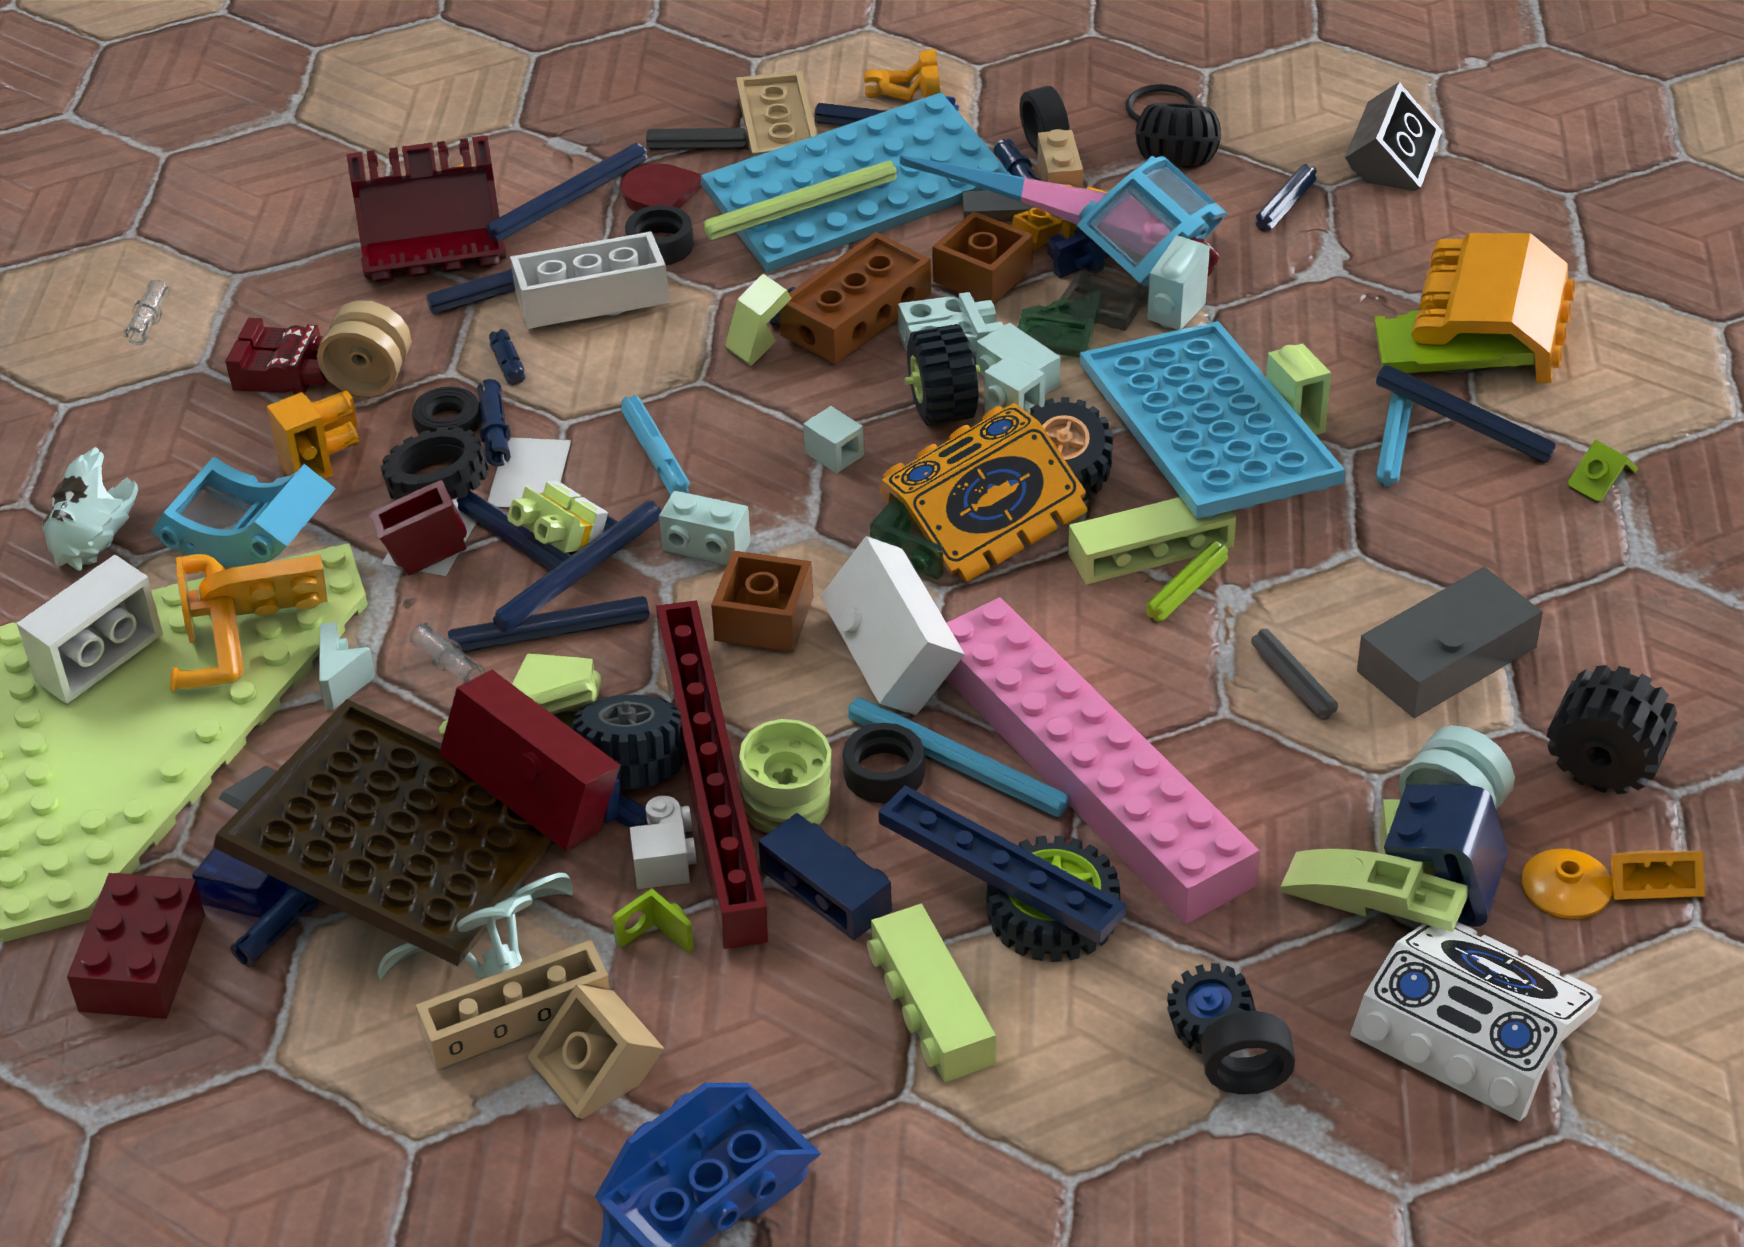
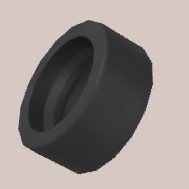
M1047 85L1029 90L1021 95L1019 109L1022 127L1027 141L1037 154L1038 133L1050 132L1055 129L1070 130L1068 115L1059 93L1052 86Z
M656 205L645 207L632 214L625 225L626 236L652 232V234L660 232L674 234L667 238L655 239L665 265H672L682 261L691 253L694 246L690 216L683 210L673 206Z
M892 723L866 725L855 731L845 742L843 750V773L847 787L862 799L885 804L905 785L917 791L923 783L925 773V753L921 739L912 730ZM881 753L895 754L908 761L904 767L886 773L873 772L860 765L862 760L871 755Z
M1239 1011L1219 1018L1210 1024L1202 1035L1205 1075L1212 1085L1222 1091L1239 1095L1258 1094L1272 1090L1286 1082L1294 1071L1295 1054L1291 1031L1285 1021L1273 1014L1261 1011ZM1246 1048L1268 1050L1263 1054L1253 1057L1237 1058L1228 1056L1232 1052Z

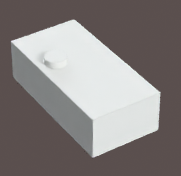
M652 232L510 257L515 293L527 329L601 315L616 316L624 311L670 303L666 265Z
M866 536L820 596L879 704L917 715L965 655L901 548Z

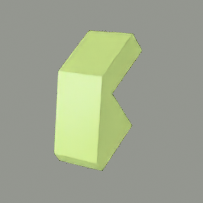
M762 274L737 299L725 344L728 351L750 367L776 342L766 324L792 299L785 288L765 274Z

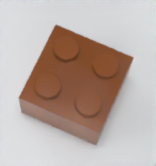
M973 211L932 246L933 282L959 293L970 292L972 298L979 301L991 300L994 305L1033 270V234Z
M733 550L711 604L714 641L794 652L814 597L812 561Z

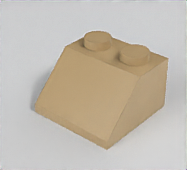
M576 984L527 1059L577 1118L583 1119L640 1086L663 1052L664 1047L613 990Z

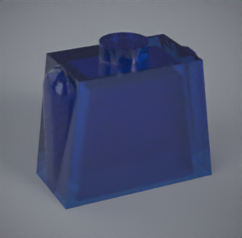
M214 848L192 874V878L196 879L203 905L260 918L286 893L285 889L288 885Z

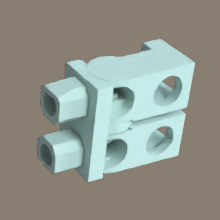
M970 292L960 293L959 299L955 297H942L898 303V335L906 352L911 332L958 324L965 332L976 360V341L1004 326L1002 322H996V312L992 301L974 302Z

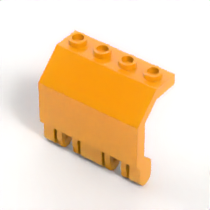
M1469 233L1464 239L1437 240L1433 247L1430 259L1431 267L1427 271L1419 303L1420 311L1416 315L1412 330L1413 340L1419 344L1445 345L1459 333L1512 334L1535 353L1536 383H1552L1554 368H1561V345L1566 343V323L1570 322L1571 315L1570 301H1574L1575 279H1568V264L1531 233Z

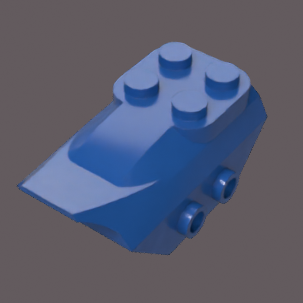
M703 1083L691 1093L680 1096L671 1108L656 1119L642 1124L626 1140L595 1195L603 1211V1231L599 1247H700L720 1231H726L731 1228L739 1218H752L763 1213L800 1185L807 1177L809 1164L815 1161L821 1153L750 1084Z

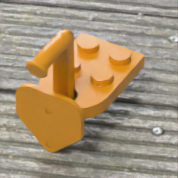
M206 554L176 557L179 594L189 643L196 642L193 617L211 615L218 666L196 670H179L178 667H174L170 676V690L174 692L176 689H196L236 682L241 678L244 666L236 615L254 613L259 616H267L276 613L279 609L296 607L297 609L305 610L317 607L320 603L328 602L321 554L224 569L215 558ZM205 572L206 578L199 585V593L198 590L188 591L186 574Z

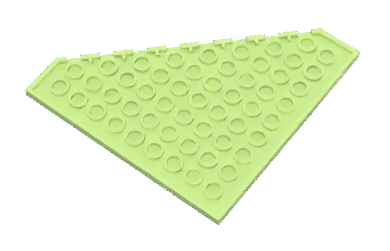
M350 543L280 559L286 560L321 554L328 602L320 603L317 607L305 610L297 609L296 607L279 609L276 613L267 616H259L254 613L236 615L244 671L241 678L233 683L196 689H176L174 692L170 690V676L174 667H178L179 670H196L218 666L211 615L193 617L196 642L189 643L178 584L151 590L163 635L68 704H65L34 681L17 627L18 622L0 626V938L2 943L90 920L108 873L132 874L140 865L139 857L150 845L157 846L177 823L175 816L186 804L193 805L212 783L211 776L220 765H228L246 745L245 737L256 725L262 726L280 706V697L289 687L295 689L312 670V661L320 653V624L336 622L339 637H341L345 632L344 625L354 614L360 615L368 603ZM205 578L188 581V591L198 590L199 593V585Z

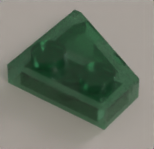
M1102 291L1089 292L1090 298L1070 303L1068 298L1053 301L1047 306L1037 305L1022 309L1017 328L1056 354L1080 358V352L1090 350L1102 302Z

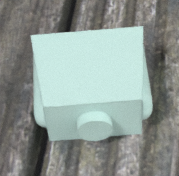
M1178 235L1175 236L1150 272L1148 320L1159 323L1164 328L1181 330L1206 304L1210 246Z

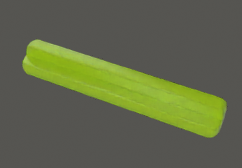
M1217 541L1211 542L1146 603V615L1149 618H1153L1156 622H1162L1228 560V548Z

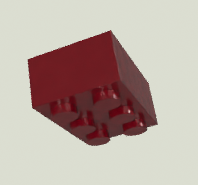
M108 873L67 974L78 1012L167 1019L205 917L196 879Z

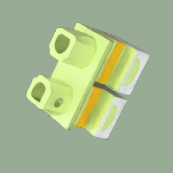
M555 480L546 482L544 493L540 494L525 486L522 498L514 499L511 502L508 521L517 527L523 526L534 533L535 539L543 544H551L562 552L567 553L579 551L601 535L608 512Z

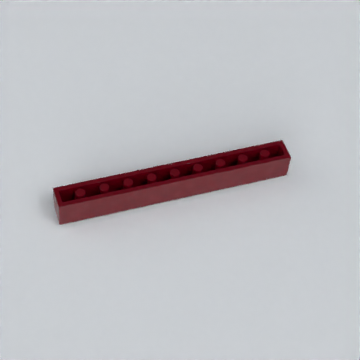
M694 600L656 605L658 642L671 703L681 713L683 760L723 949L768 943L767 905L698 602Z

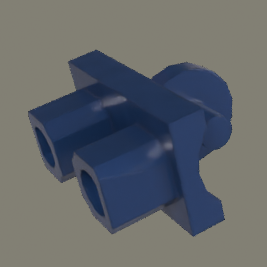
M1078 226L1074 230V236L1066 239L1064 236L1056 234L1047 240V254L1054 260V274L1059 278L1086 268L1093 274L1101 272L1105 266L1104 259L1111 257Z

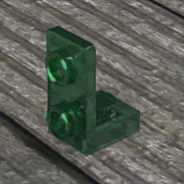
M894 497L870 524V538L903 549L917 573L938 580L943 575L942 546L910 534L911 521L909 520L908 510L900 500Z

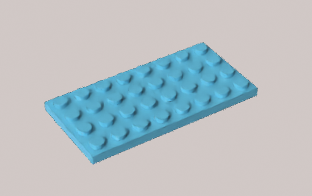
M940 92L701 175V186L720 212L724 214L881 162L892 161L897 169V178L892 182L736 232L766 273L866 238L875 232L879 233L962 203L963 191L986 190L964 182L902 166L899 164L901 155L1007 175L1011 174L1009 171H1006L1004 165L944 94Z
M1219 321L1080 352L1081 367L1197 519L1214 517L1220 513L1240 508H1251L1257 504L1277 499L1284 500L1294 495L1310 491H1321L1328 487L1345 483V469Z

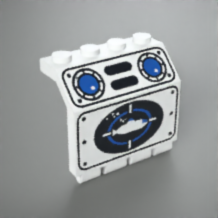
M1457 922L1453 932L1422 924L1395 943L1363 996L1350 1035L1521 1121L1527 1115L1541 1076L1561 1041L1596 1013L1602 996L1597 994L1598 989L1570 975L1562 977L1559 970L1528 955L1520 957L1518 956V950L1489 936H1477L1476 930Z

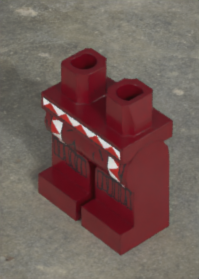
M248 317L238 336V341H235L225 360L232 390L280 393L293 390L294 395L301 392L305 395L309 385L325 386L327 378L320 370L317 360L319 345L324 337L320 336L318 325L307 324L306 328L299 325L290 326L289 328L264 327L262 318Z

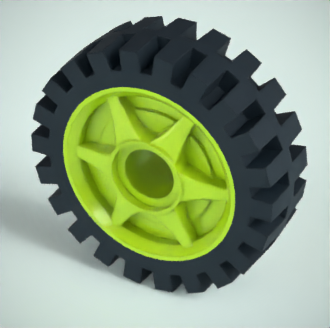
M1056 835L1054 836V843H1047L1046 836L1036 837V844L1032 846L1028 839L1019 842L1021 848L1120 900V882L1115 867L1110 866V859L1105 854L1098 856V849L1091 844L1082 850V840L1073 838L1070 844L1067 845L1064 843V836ZM987 883L986 904L989 924H992V931L996 937L1001 935V941L1006 947L1009 948L1015 944V953L1025 956L1029 950H1032V959L1042 961L1044 954L1047 953L1051 954V962H1061L1062 953H1067L1069 959L1074 960L1080 958L1081 949L1087 955L1096 951V942ZM1109 935L1102 941L1101 946L1108 941Z

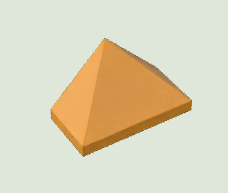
M1642 850L1611 854L1614 900L1705 896L1703 851Z

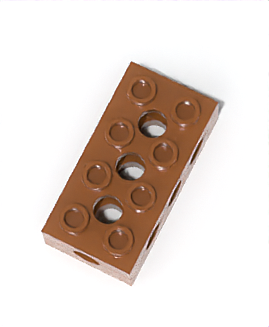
M877 232L873 233L789 293L792 299L779 311L781 336L836 365L898 319V303L924 300L931 295V259Z

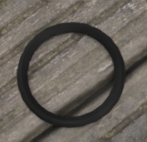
M1154 84L1141 87L1130 94L1126 100L1127 113L1136 122H1138L1140 116L1134 111L1133 102L1138 96L1156 91L1176 93L1186 98L1189 104L1197 105L1195 98L1188 91L1168 84Z

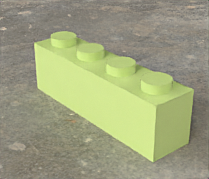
M1181 497L1070 524L1068 555L1087 585L1196 557L1214 541L1225 545L1227 548L1234 547L1236 516L1232 511H1228L1214 517L1197 519Z
M922 903L871 920L872 939L867 941L869 956L875 967L882 966L885 972V984L893 1000L899 998L903 1005L902 1013L910 1033H918L921 1039V1051L929 1067H936L944 1083L996 1065V1034Z

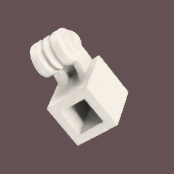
M670 796L654 797L646 804L648 824L630 827L637 889L690 883L688 865L697 864L694 837L685 838L684 832H692L690 807L680 806L679 802Z

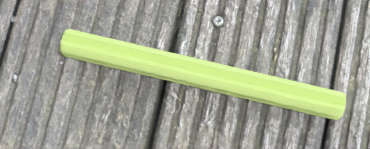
M892 161L881 162L706 219L704 221V232L710 240L721 238L892 182L897 178V169Z

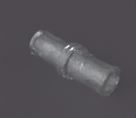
M151 280L146 287L147 289L142 299L135 302L132 309L133 317L124 331L125 338H128L133 331L128 340L130 343L135 345L146 343L152 326L160 321L162 316L161 308L170 294L169 287H166L161 294L166 285L163 281Z
M421 623L412 631L410 643L428 655L433 666L440 671H448L462 684L484 674L483 666L463 653L460 644L453 639L444 638L430 624L424 623L423 625Z

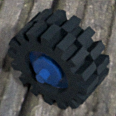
M1211 963V971L1206 972L1203 964L1195 966L1197 974L1192 976L1188 970L1181 974L1184 983L1182 984L1175 980L1171 986L1173 993H1168L1167 1002L1169 1006L1167 1009L1175 1033L1179 1040L1182 1039L1183 1045L1188 1049H1191L1194 1045L1197 1053L1202 1054V1035L1210 1024L1223 1016L1239 1011H1256L1245 977L1241 973L1236 975L1234 968L1226 966L1223 973L1220 965L1217 963Z

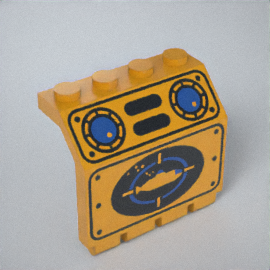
M1015 403L1004 409L1002 406L991 409L982 417V422L971 428L969 425L958 428L949 436V441L938 447L936 444L925 447L916 455V460L905 466L903 463L894 465L883 474L884 478L881 480L880 493L887 504L895 501L896 497L905 505L950 576L958 572L965 583L990 570L989 563L984 557L988 554L993 563L998 565L1022 551L1024 546L1018 537L1019 535L1023 536L1028 545H1032L1056 531L1057 525L1052 518L1053 515L1064 526L1087 512V507L1082 500L1086 494L1085 489L1040 422Z

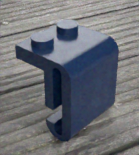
M1406 784L1384 845L1385 853L1413 861H1432L1436 877L1467 885L1468 897L1457 922L1472 927L1484 925L1487 922L1508 857V850L1492 796L1485 789L1472 785Z

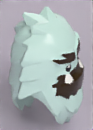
M96 447L77 457L67 467L62 481L51 496L52 511L47 514L42 524L47 549L54 557L55 564L58 567L68 563L76 570L81 571L82 564L90 565L97 562V556L110 546L113 536L126 523L129 518L128 513L134 505L138 485L135 481L131 482L128 477L122 480L115 488L112 487L108 492L104 488L101 474L104 454L99 452V449Z

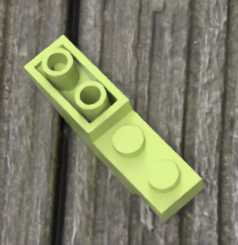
M1313 849L1296 852L1280 886L1282 893L1366 917L1371 908L1450 932L1454 931L1468 897L1467 885L1423 873V863L1387 854L1350 849Z

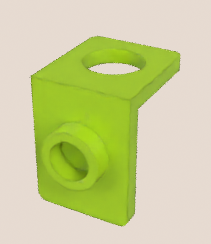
M1595 439L1568 480V485L1596 502H1601L1623 468L1636 473L1638 467L1627 456Z
M652 888L612 916L615 943L619 947L625 946L655 925L687 953L694 950L691 921L676 903L670 904ZM642 911L636 925L625 930L628 919L634 913Z

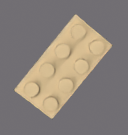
M802 71L736 77L737 93L751 158L818 135Z

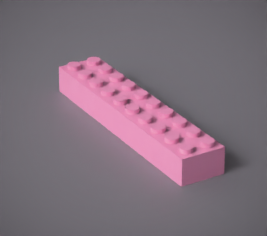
M1001 597L947 622L948 627L965 655L946 677V680L1049 786L1069 795V806L1185 925L1257 886L1260 850Z

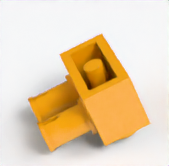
M301 392L267 406L278 462L287 476L295 473L305 464L323 479L333 476L329 455L359 444L358 434L351 422H346L344 425L324 432V425L354 414L351 401L345 392L316 404L309 402Z

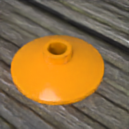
M1561 848L1540 852L1526 863L1522 872L1521 885L1527 899L1536 908L1554 917L1584 919L1594 916L1608 905L1612 896V878L1607 869L1598 860L1580 851Z

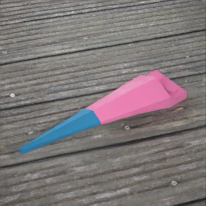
M901 155L899 164L905 167L964 182L1015 199L1076 225L1081 221L1079 218L1081 211L1091 201L1098 203L1107 194L1106 192ZM1132 197L1118 206L1096 228L1110 241L1141 256H1146L1170 233L1165 226Z

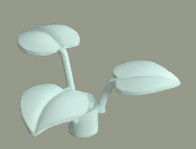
M555 873L540 878L517 890L507 900L496 904L494 907L475 911L457 923V928L460 932H467L484 924L487 926L494 948L482 954L484 963L480 964L470 952L464 958L475 970L478 980L520 966L523 960L519 953L515 913L530 906L533 902L532 899L556 894L572 896L573 886L567 874ZM507 917L510 950L507 944L502 945L495 920ZM408 942L392 949L383 957L377 973L380 980L397 963L417 952L423 951V949Z

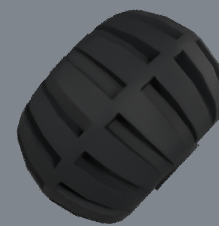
M1153 103L1148 105L1139 117L1135 130L1136 143L1141 155L1147 160L1154 156L1155 158L1165 157L1173 165H1204L1211 161L1218 150L1221 140L1220 122L1216 113L1208 107L1183 103Z

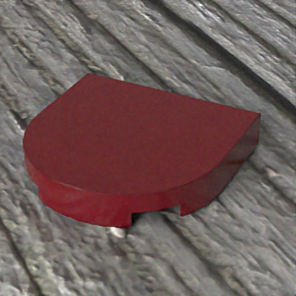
M669 164L643 165L631 170L624 176L621 182V192L626 200V205L635 211L656 205L673 206L680 209L702 187L701 175L703 174Z

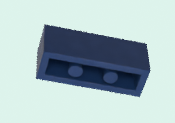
M795 813L758 841L761 871L853 941L872 927L871 920L888 915L892 911L891 881L885 873L877 868L873 869L858 858L850 847L842 846L828 836L821 826L816 823H810L800 814Z

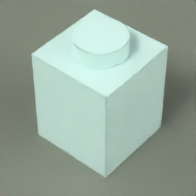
M828 407L803 423L805 453L836 474L864 456L863 426L834 407Z

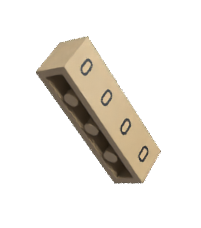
M587 940L415 1004L420 1033L436 1071L545 1030L576 984L610 990L609 975L592 940Z

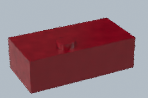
M490 670L456 688L439 755L565 851L600 832L620 764L494 670Z

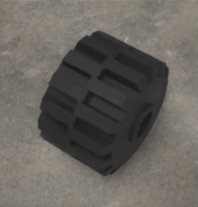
M1608 665L1596 666L1594 672L1588 669L1580 672L1576 680H1572L1548 728L1546 737L1550 739L1547 745L1550 755L1559 757L1556 764L1563 772H1572L1574 774L1573 780L1581 785L1585 782L1594 785V790L1606 793L1607 789L1611 788L1617 794H1625L1629 792L1631 787L1637 791L1646 787L1648 781L1654 779L1677 729L1678 722L1674 720L1677 711L1674 704L1666 702L1669 696L1662 687L1654 688L1650 684L1652 679L1643 673L1640 677L1630 674V668L1618 666L1616 671H1611Z

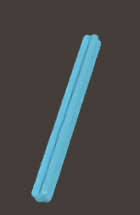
M862 697L855 698L848 707V718L864 727L877 723H892L906 727L921 739L925 756L1056 818L1062 817L1069 808L1070 797L1068 794Z

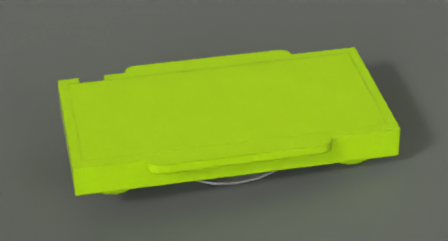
M1420 310L1409 311L1405 315H1397V318L1385 319V316L1375 317V334L1381 369L1384 365H1389L1404 373L1431 371L1460 373L1475 368L1516 367L1535 363V353L1512 334L1459 333L1445 345L1419 344L1413 340L1412 330L1416 315Z

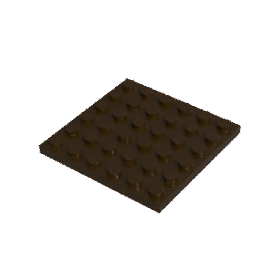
M346 699L218 831L213 848L421 948L440 959L459 966L485 933L487 926L484 924L470 931L460 932L457 928V923L475 911L494 907L496 904L511 897L522 886L555 843L439 755L441 743Z

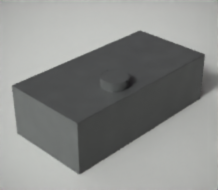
M1482 567L1361 635L1357 672L1411 717L1416 718L1537 648L1543 611L1487 568Z

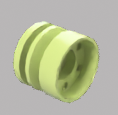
M778 719L765 722L754 728L741 743L739 756L740 791L747 820L756 829L769 834L795 813L800 814L810 823L819 825L829 812L832 751L827 738L816 727L800 720Z

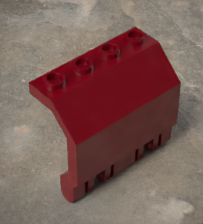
M487 135L472 137L476 166L473 167L468 138L460 139L459 143L460 155L463 158L464 166L449 168L448 165L449 153L445 141L437 142L441 171L436 169L432 142L402 146L405 176L401 174L397 147L389 148L390 152L388 153L393 175L384 177L378 176L377 167L379 165L375 151H366L371 180L366 179L362 152L346 154L361 244V262L365 277L372 276V281L374 282L394 279L393 273L407 272L409 277L429 274V268L443 267L444 272H453L465 269L464 264L479 262V267L499 265L500 259L506 258L504 239L495 242L487 235L488 223L500 217Z

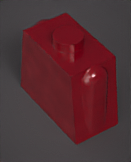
M442 479L369 512L377 535L385 545L393 562L397 566L402 567L409 576L467 549L464 541L467 529Z

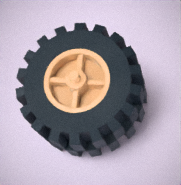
M1061 397V402L1054 403L1053 398L1045 400L1043 407H1040L1038 404L1030 408V415L1040 422L1085 489L1086 494L1082 500L1090 499V491L1097 494L1102 489V481L1107 482L1110 476L1113 434L1112 430H1109L1108 420L1105 416L1099 418L1100 410L1094 406L1089 409L1086 408V402L1080 399L1076 403L1069 402L1070 397Z

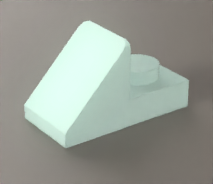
M336 622L320 624L319 682L325 709L328 711L335 710L375 676L370 649L367 647L349 649L347 638L339 637Z

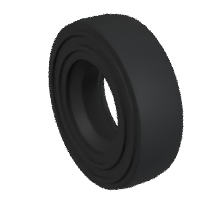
M447 386L432 389L422 394L413 405L412 418L414 427L418 434L427 430L434 432L437 431V428L447 427L448 430L460 427L463 428L464 432L468 430L475 432L481 422L480 404L476 396L464 388ZM444 410L461 412L458 416L450 419L433 418V415Z

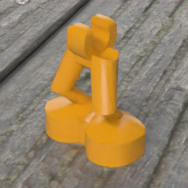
M936 49L922 50L918 61L907 70L871 69L866 70L863 74L865 83H877L876 85H867L865 87V95L869 98L886 95L910 102L919 87L923 98L941 92ZM918 74L909 88L896 85L908 84Z

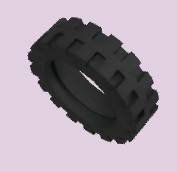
M442 427L437 428V431L434 432L429 430L419 433L420 436L415 438L412 436L403 440L402 445H395L390 450V455H385L382 460L383 465H381V471L391 499L394 498V501L441 479L451 499H461L468 495L467 492L469 490H475L481 485L480 480L486 479L487 470H489L479 436L476 437L475 433L471 430L464 432L463 428L454 427L453 430ZM448 460L456 461L447 468L437 472L414 475L418 470L433 463Z

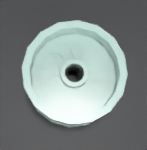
M1450 725L1438 729L1430 737L1416 757L1401 773L1398 789L1402 797L1406 784L1478 786L1490 793L1497 810L1512 792L1515 775L1511 762L1505 753L1486 735L1469 727Z

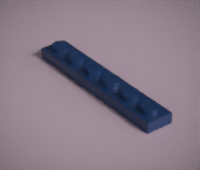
M906 785L878 811L880 825L1098 944H1101L1126 916V903Z

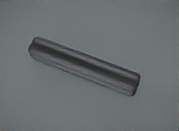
M744 128L648 129L646 144L649 149L744 148L747 144V134Z
M1261 629L1257 635L1252 637L1251 643L1255 649L1321 719H1328L1332 713L1337 711L1338 703L1268 629Z

